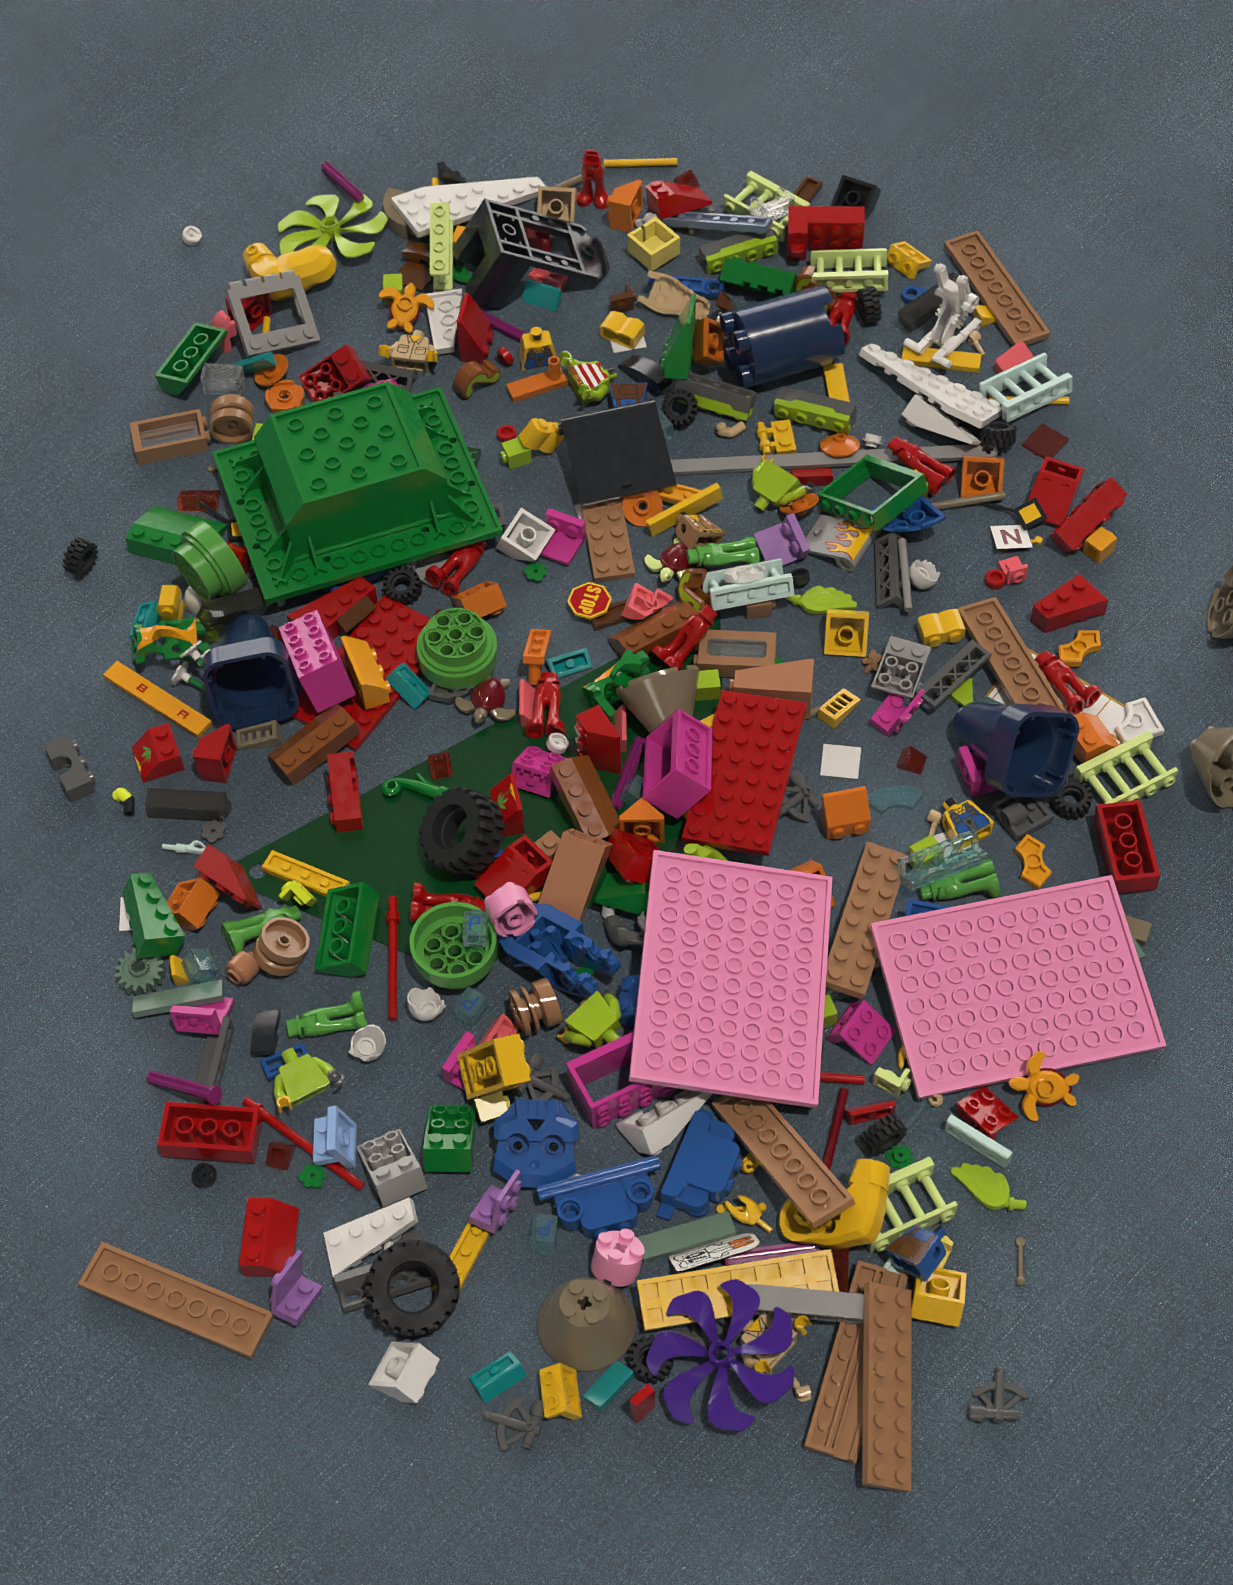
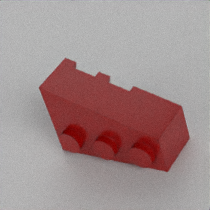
M1078 574L1035 603L1032 608L1030 621L1042 632H1051L1067 627L1069 623L1079 620L1080 622L1087 621V618L1095 615L1099 617L1105 615L1108 599L1084 577Z
M350 751L327 754L329 775L326 777L328 788H331V793H328L329 805L333 806V811L330 812L331 825H336L337 833L363 829L354 753Z

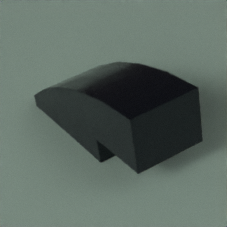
M631 355L618 364V368L637 383H647V386L657 394L672 384V378H664V371H661V365L648 358Z

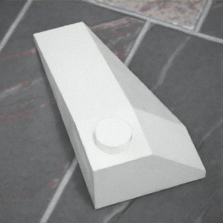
M914 395L902 413L907 418L906 422L912 427L918 426L973 445L981 443L968 429L962 426L959 427L958 424L960 422L956 418H952L948 413L941 410L939 403L935 402V404H932L926 396Z
M685 1090L676 1094L673 1101L663 1103L660 1101L654 1104L655 1109L645 1114L640 1110L616 1124L617 1129L638 1152L649 1154L650 1156L657 1155L662 1152V1148L674 1140L691 1120L695 1111H698L713 1093Z

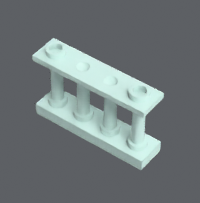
M1044 352L980 382L979 393L985 398L994 397L1002 405V419L1005 422H1010L1071 393L1073 376L1065 373L1057 377L1047 368V354ZM1041 373L1049 381L1041 385L1032 376ZM1026 381L1033 389L1024 392L1016 384ZM1008 388L1017 397L1008 400L1000 392Z
M780 558L748 564L752 565V568H757V565H763L766 568V576L752 582H726L724 573L726 571L729 572L728 570L731 568L707 572L702 584V590L706 594L710 593L711 608L716 611L794 596L793 577L791 573L783 575L782 559Z

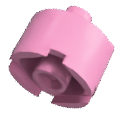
M513 882L505 883L503 887L497 889L484 900L485 911L496 932L503 937H507L506 934H513L514 937L522 935L535 923L536 907L527 891Z
M629 1229L600 1233L592 1258L591 1270L596 1278L602 1281L604 1279L611 1281L613 1286L630 1285L636 1280L640 1272L645 1251L644 1246L634 1236V1232Z

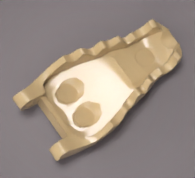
M649 270L647 276L654 278L655 281L648 298L639 295L637 301L659 313L680 316L691 295L696 293L670 275ZM696 294L695 319L701 320L708 315L710 302Z

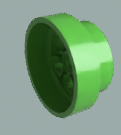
M198 521L182 533L181 546L172 552V558L183 578L201 598L210 601L218 594L231 597L247 585L246 574L236 555L210 525L203 521Z
M450 608L437 613L429 620L418 636L417 655L420 669L431 682L448 689H464L483 682L491 675L498 661L497 638L494 630L485 620L468 609Z
M448 902L430 908L417 919L410 934V951L416 970L428 982L446 989L458 990L474 985L489 973L497 958L498 944L492 922L481 909L467 903ZM470 916L480 917L481 922L479 924H471V930H468ZM472 918L471 922H478V919ZM452 934H455V935H456L455 937H448L449 935H452ZM477 941V943L470 944L469 942ZM433 947H438L437 950H430ZM453 954H460L459 956H456V957H452V956H451V955H453ZM475 960L481 961L479 963H472ZM435 967H442L439 970H434Z

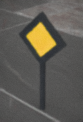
M1036 497L1016 508L989 502L979 503L980 505L1015 513L1024 531L1048 519Z
M198 501L199 505L227 523L228 541H243L236 519H226L202 501Z

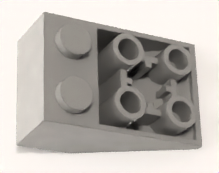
M890 636L871 688L913 699L929 665L931 647Z
M400 1128L387 1132L376 1139L366 1141L356 1147L383 1207L428 1188L421 1167Z

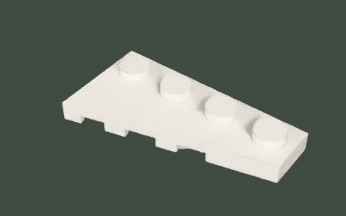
M462 288L426 293L435 304L434 309L427 308L433 346L437 354L452 353L455 350L457 318L463 295Z
M411 1198L404 1199L324 1232L332 1276L343 1273L350 1267H356L362 1262L361 1259L368 1254L377 1252L385 1242L390 1239L394 1240L418 1223L413 1200Z

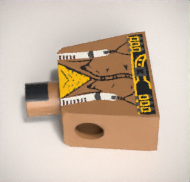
M683 511L676 517L679 524L675 533L688 549H694L695 546H702L707 543L719 544L722 542L725 532L705 516L688 515Z

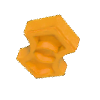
M1078 630L1075 640L1058 647L1059 659L1064 661L1069 667H1081L1082 659L1087 654L1100 651L1101 649L1099 630Z
M1026 834L1014 849V853L1019 856L1024 867L1020 880L1039 890L1052 874V871L1044 864L1042 859V853L1046 845Z

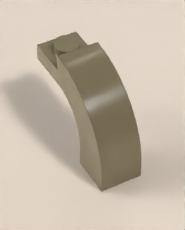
M389 187L383 198L384 214L388 217L386 225L394 234L401 238L408 239L409 235L416 236L391 204L392 197L404 194L406 191ZM430 234L422 236L421 238L427 239Z

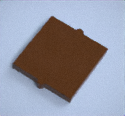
M409 259L398 272V274L402 273L404 287L413 283L416 291L421 293L428 284L432 283L431 280L434 277L430 275V267Z

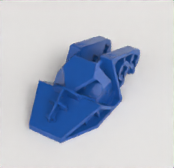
M534 904L537 909V915L534 918L535 923L524 934L515 937L513 934H506L507 937H503L496 932L500 944L514 967L529 966L536 970L543 978L546 977L553 988L586 999L591 997L596 991H600L599 985L586 972L578 975L573 969L572 964L568 963V960L574 962L576 966L608 975H614L622 967L619 959L612 954L609 948L601 951L595 945L594 940L584 935L582 922L549 904Z

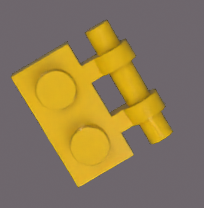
M790 419L770 422V428L765 427L764 422L757 423L756 433L757 437L760 438L759 447L763 455H771V451H776V454L797 453ZM773 437V442H770L768 438Z

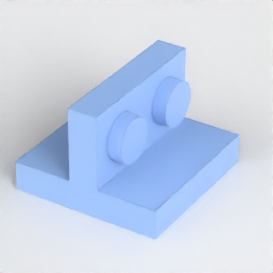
M336 1105L328 1107L326 1117L314 1119L313 1163L319 1166L340 1162L346 1169L355 1168L357 1124Z

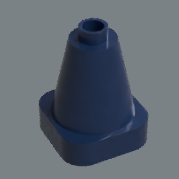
M252 614L241 615L235 618L228 627L222 646L211 649L203 658V683L216 721L222 726L231 724L232 729H242L273 720L281 721L290 718L298 710L299 694L298 684L286 646L274 638L268 623L263 618Z
M971 702L960 708L954 717L956 737L965 746H968V749L986 765L985 779L989 786L1011 797L1043 798L1054 796L1064 786L1079 734V723L1074 715L1052 705L1013 704L1007 706Z

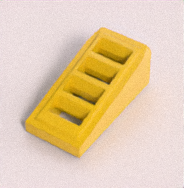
M843 688L818 709L817 718L835 729L859 704L861 699ZM845 696L846 698L850 699L851 702L847 701L843 697Z

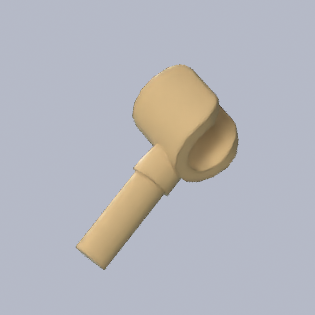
M975 330L969 334L967 341L969 345H974L979 354H981V357L986 354L979 343L981 335Z
M932 809L927 817V821L932 823L929 835L932 834L934 837L935 830L941 823V813Z
M794 1376L793 1387L797 1400L799 1402L811 1400L809 1385L800 1387L799 1382Z

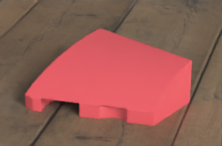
M534 267L525 277V280L528 278L561 289V293L568 281L566 275Z
M221 310L213 317L211 326L227 329V334L219 343L226 354L232 352L230 338L237 336L234 320L231 321L230 317Z
M635 583L621 616L634 620L645 619L669 604L673 597L658 588L652 592Z

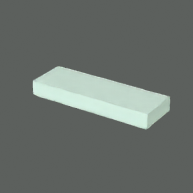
M952 1114L946 1121L945 1132L1001 1167L1006 1168L1008 1166L1012 1151Z

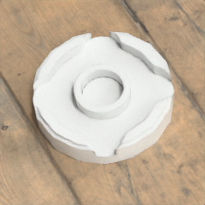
M743 565L728 570L729 572L726 571L724 573L725 581L728 583H746L764 578L766 576V568L763 565H757V568H752V565Z

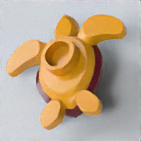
M413 283L405 287L403 295L395 287L385 288L379 293L380 299H393L389 306L392 320L388 321L387 329H395L397 327L399 330L404 329L409 334L413 332L412 324L419 317L420 305L433 310L435 307L434 301L430 296L423 293L414 297L416 288Z
M1042 1051L1036 1052L1029 1058L1026 1064L1028 1073L1026 1078L1018 1076L1008 1081L1009 1086L1014 1090H1025L1026 1095L1022 1101V1109L1026 1117L1032 1121L1038 1120L1036 1103L1042 1106H1052L1064 1100L1070 1106L1077 1104L1075 1096L1070 1093L1072 1092L1071 1085H1075L1080 1076L1073 1073L1065 1077L1061 1072L1053 1068H1040L1046 1056V1053Z

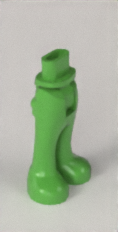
M745 537L740 541L729 543H707L706 545L695 546L694 549L686 550L688 564H697V566L703 564L704 566L714 567L738 562L748 565L760 562L759 550L756 547L754 537Z
M990 858L983 860L977 866L962 871L941 874L935 878L928 879L926 883L919 884L922 900L932 898L933 901H936V897L939 900L954 899L978 891H987L992 898L1001 896L998 877ZM980 878V879L973 880V881H970V882L962 883V882H964V881H966V880Z
M296 905L290 908L282 906L280 909L270 908L264 913L237 921H225L221 923V931L226 943L230 944L231 950L235 955L239 951H244V943L246 941L259 937L267 921L277 917H285L297 921L302 919V914Z
M354 991L350 1001L345 1004L313 1009L302 1013L301 1018L298 1014L296 1018L286 1020L289 1037H317L343 1030L358 1031L367 1026L361 991ZM354 1015L340 1020H330L332 1018Z

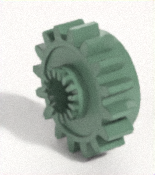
M136 948L132 949V954L125 952L126 958H119V965L115 966L117 973L115 978L120 988H125L128 994L133 992L136 996L143 993L148 994L152 990L155 991L158 984L163 983L161 977L166 976L164 971L166 967L161 956L137 959Z

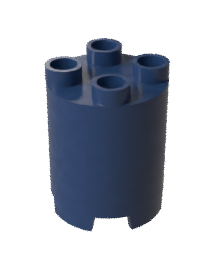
M824 285L754 303L719 315L723 334L725 337L730 336L732 346L724 348L725 361L730 371L736 369L742 388L754 387L839 362L837 356L845 354L842 325L831 326L824 306L832 303L833 298Z

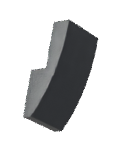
M444 161L437 163L438 177L445 185L467 183L466 178L461 176L458 170L452 172V169L447 167Z
M279 1010L257 1011L252 1033V1055L275 1053L279 1040L277 1029L281 1019Z

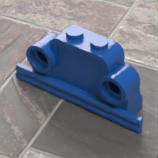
M703 1109L700 1112L695 1111L660 1192L661 1205L656 1217L670 1221L675 1208L686 1211L691 1217L700 1218L709 1212L711 1207L710 1201L720 1202L724 1200L727 1193L731 1194L735 1184L734 1175L736 1172L739 1173L741 1171L744 1159L740 1158V1150L736 1144L734 1129L729 1124L713 1119L715 1113Z
M655 1155L537 1186L536 1189L540 1201L553 1198L559 1222L563 1228L575 1230L581 1226L582 1233L586 1238H595L597 1240L600 1233L621 1231L622 1229L632 1230L637 1225L638 1211L648 1210L653 1203L654 1188L649 1181L647 1173L660 1170L661 1166L658 1156Z

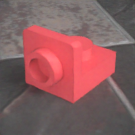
M1018 556L998 561V568L1004 572L1007 585L1020 583L1027 579L1028 566L1027 564L1022 565Z

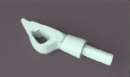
M198 840L193 841L189 845L180 843L176 845H162V849L174 850L176 853L201 855L206 848Z

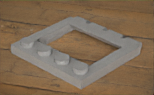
M293 270L280 272V279L278 274L274 273L262 276V282L260 277L245 279L244 286L241 280L227 283L228 290L225 293L247 358L270 351L277 352L320 341L300 276H295ZM291 288L294 295V303L303 324L252 335L240 299Z

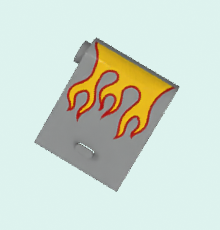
M821 515L807 535L806 540L810 547L809 553L835 558L836 564L840 569L852 572L875 539L877 532L846 519Z

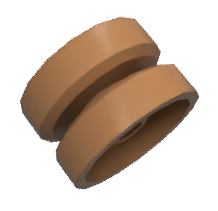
M228 394L213 400L210 406L209 425L213 438L226 444H239L250 439L253 434L254 407L251 402L242 396Z
M285 917L273 918L263 926L254 944L253 956L259 967L269 974L277 976L290 975L300 966L309 948L310 938L305 928L295 920Z

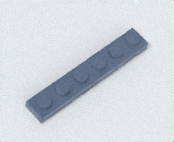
M685 212L661 220L670 228H701L704 230H721L723 232H756L757 234L767 233L773 225L772 217Z

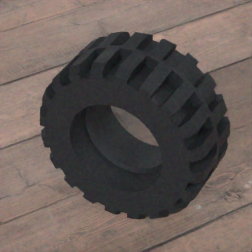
M454 787L442 792V795H438L433 799V804L428 805L426 809L428 811L422 817L423 825L419 831L422 835V838H419L420 845L424 847L422 851L425 857L437 868L462 876L473 875L477 871L480 872L486 868V864H490L494 860L493 856L495 853L498 854L500 842H503L504 835H502V830H505L504 822H502L503 815L501 810H499L498 804L487 795L465 787ZM467 817L468 826L463 840L456 845L458 828Z
M404 1240L383 1250L372 1263L366 1279V1298L374 1317L385 1328L406 1336L423 1335L442 1326L453 1314L460 1296V1278L457 1268L449 1255L442 1251L440 1247L422 1240ZM409 1264H417L427 1268L434 1276L436 1282V1294L433 1301L426 1308L416 1312H409L399 1308L393 1302L389 1291L390 1281L394 1273L399 1268Z

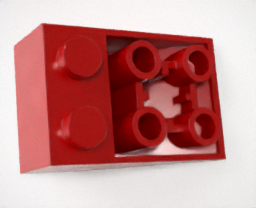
M344 345L298 376L313 402L331 398L333 393L337 391L345 394L358 390L373 380L355 349L350 345Z
M1045 457L1028 500L1037 498L1048 518L1042 522L1058 526L1068 516L1082 484L1085 468Z
M524 835L503 851L477 880L474 886L487 897L503 887L505 883L513 882L515 885L523 887L528 895H530L545 884L553 861Z
M208 844L193 866L200 871L198 875L246 907L252 909L255 906L261 910L262 905L242 865Z

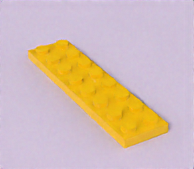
M831 1249L637 1280L645 1331L697 1323L686 1314L670 1317L666 1314L673 1298L692 1291H702L709 1296L715 1320L732 1317V1298L720 1286L721 1283L732 1279H739L747 1285L760 1284L839 1292Z

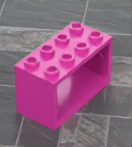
M317 610L279 627L297 676L317 713L356 695L337 647Z
M678 708L646 737L643 784L644 800L678 819L711 791L712 728Z
M634 1031L566 1063L568 1085L593 1129L604 1127L613 1119L625 1117L634 1109L646 1107L653 1100L667 1097L676 1090L673 1087L637 1082L593 1103L584 1086L631 1063Z

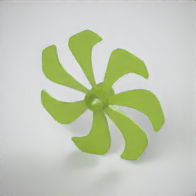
M364 194V200L356 202L350 196L354 202L353 206L338 222L335 215L339 198L336 195L314 196L305 203L306 206L317 205L321 207L326 217L320 221L309 212L299 210L290 213L278 223L279 233L295 225L307 226L316 230L299 231L285 236L279 244L280 253L282 255L294 252L301 244L318 239L311 246L321 245L327 247L329 242L336 241L343 256L355 258L371 252L375 242L354 243L342 237L341 231L377 234L384 229L388 217L383 212H379L374 219L366 223L340 228V225L369 211L373 207V202Z

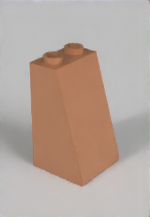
M814 659L735 670V678L730 679L729 691L806 702L807 710L804 718L810 719Z
M573 828L564 831L538 904H549L582 922L613 844Z

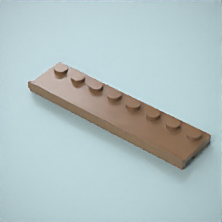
M858 1260L849 1293L864 1295V1284L869 1281L905 1289L908 1276L904 1273L898 1274L888 1271L887 1268ZM840 1322L804 1449L856 1465L863 1441L864 1323Z

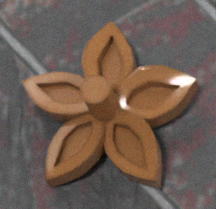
M873 649L869 653V658L862 659V662L867 665L864 669L865 674L870 672L871 669L877 671L883 657Z

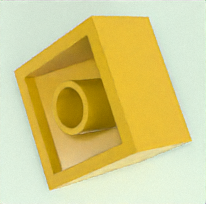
M827 609L824 654L866 657L869 612Z
M936 1268L926 1282L915 1277L911 1318L959 1327L965 1303L966 1273Z

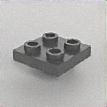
M1008 795L991 805V810L1016 841L1025 837L1026 834H1030L1052 822L1054 817L1038 797H1011Z

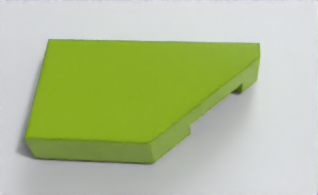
M954 678L951 679L950 686L954 684ZM968 678L951 694V700L962 707L973 702L972 678Z

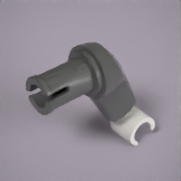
M602 905L601 915L605 918L604 923L610 940L621 947H625L627 944L643 947L644 933L630 931V928L623 926L619 915H615L616 908H607Z

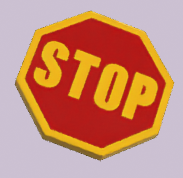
M587 582L572 589L567 603L575 616L591 620L607 613L612 598L604 586Z

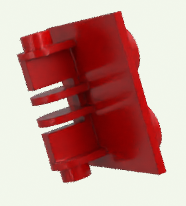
M985 1086L956 1104L958 1105L956 1108L958 1115L967 1121L970 1126L976 1122L974 1129H979V1132L992 1140L996 1138V1132L1019 1118Z

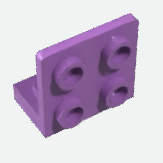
M794 513L786 515L783 523L756 532L753 535L764 561L781 558L782 566L805 558L810 551V547Z
M516 1169L503 1190L490 1185L471 1213L469 1223L493 1234L496 1233L499 1226L503 1227L508 1219L509 1211H514L519 1202L517 1194L522 1186V1181H520L521 1171Z
M300 1250L293 1257L290 1256L287 1259L284 1269L280 1274L276 1273L271 1281V1314L295 1326L298 1325L320 1296L323 1287L302 1276L303 1252Z

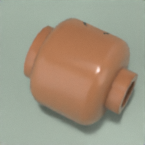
M237 952L226 964V975L237 985L249 983L260 971L253 952Z

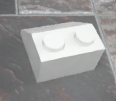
M520 508L496 548L513 559L535 562L556 529L523 508Z
M391 1342L368 1385L399 1401L417 1403L423 1396L424 1388L429 1379L434 1375L440 1359L420 1343Z

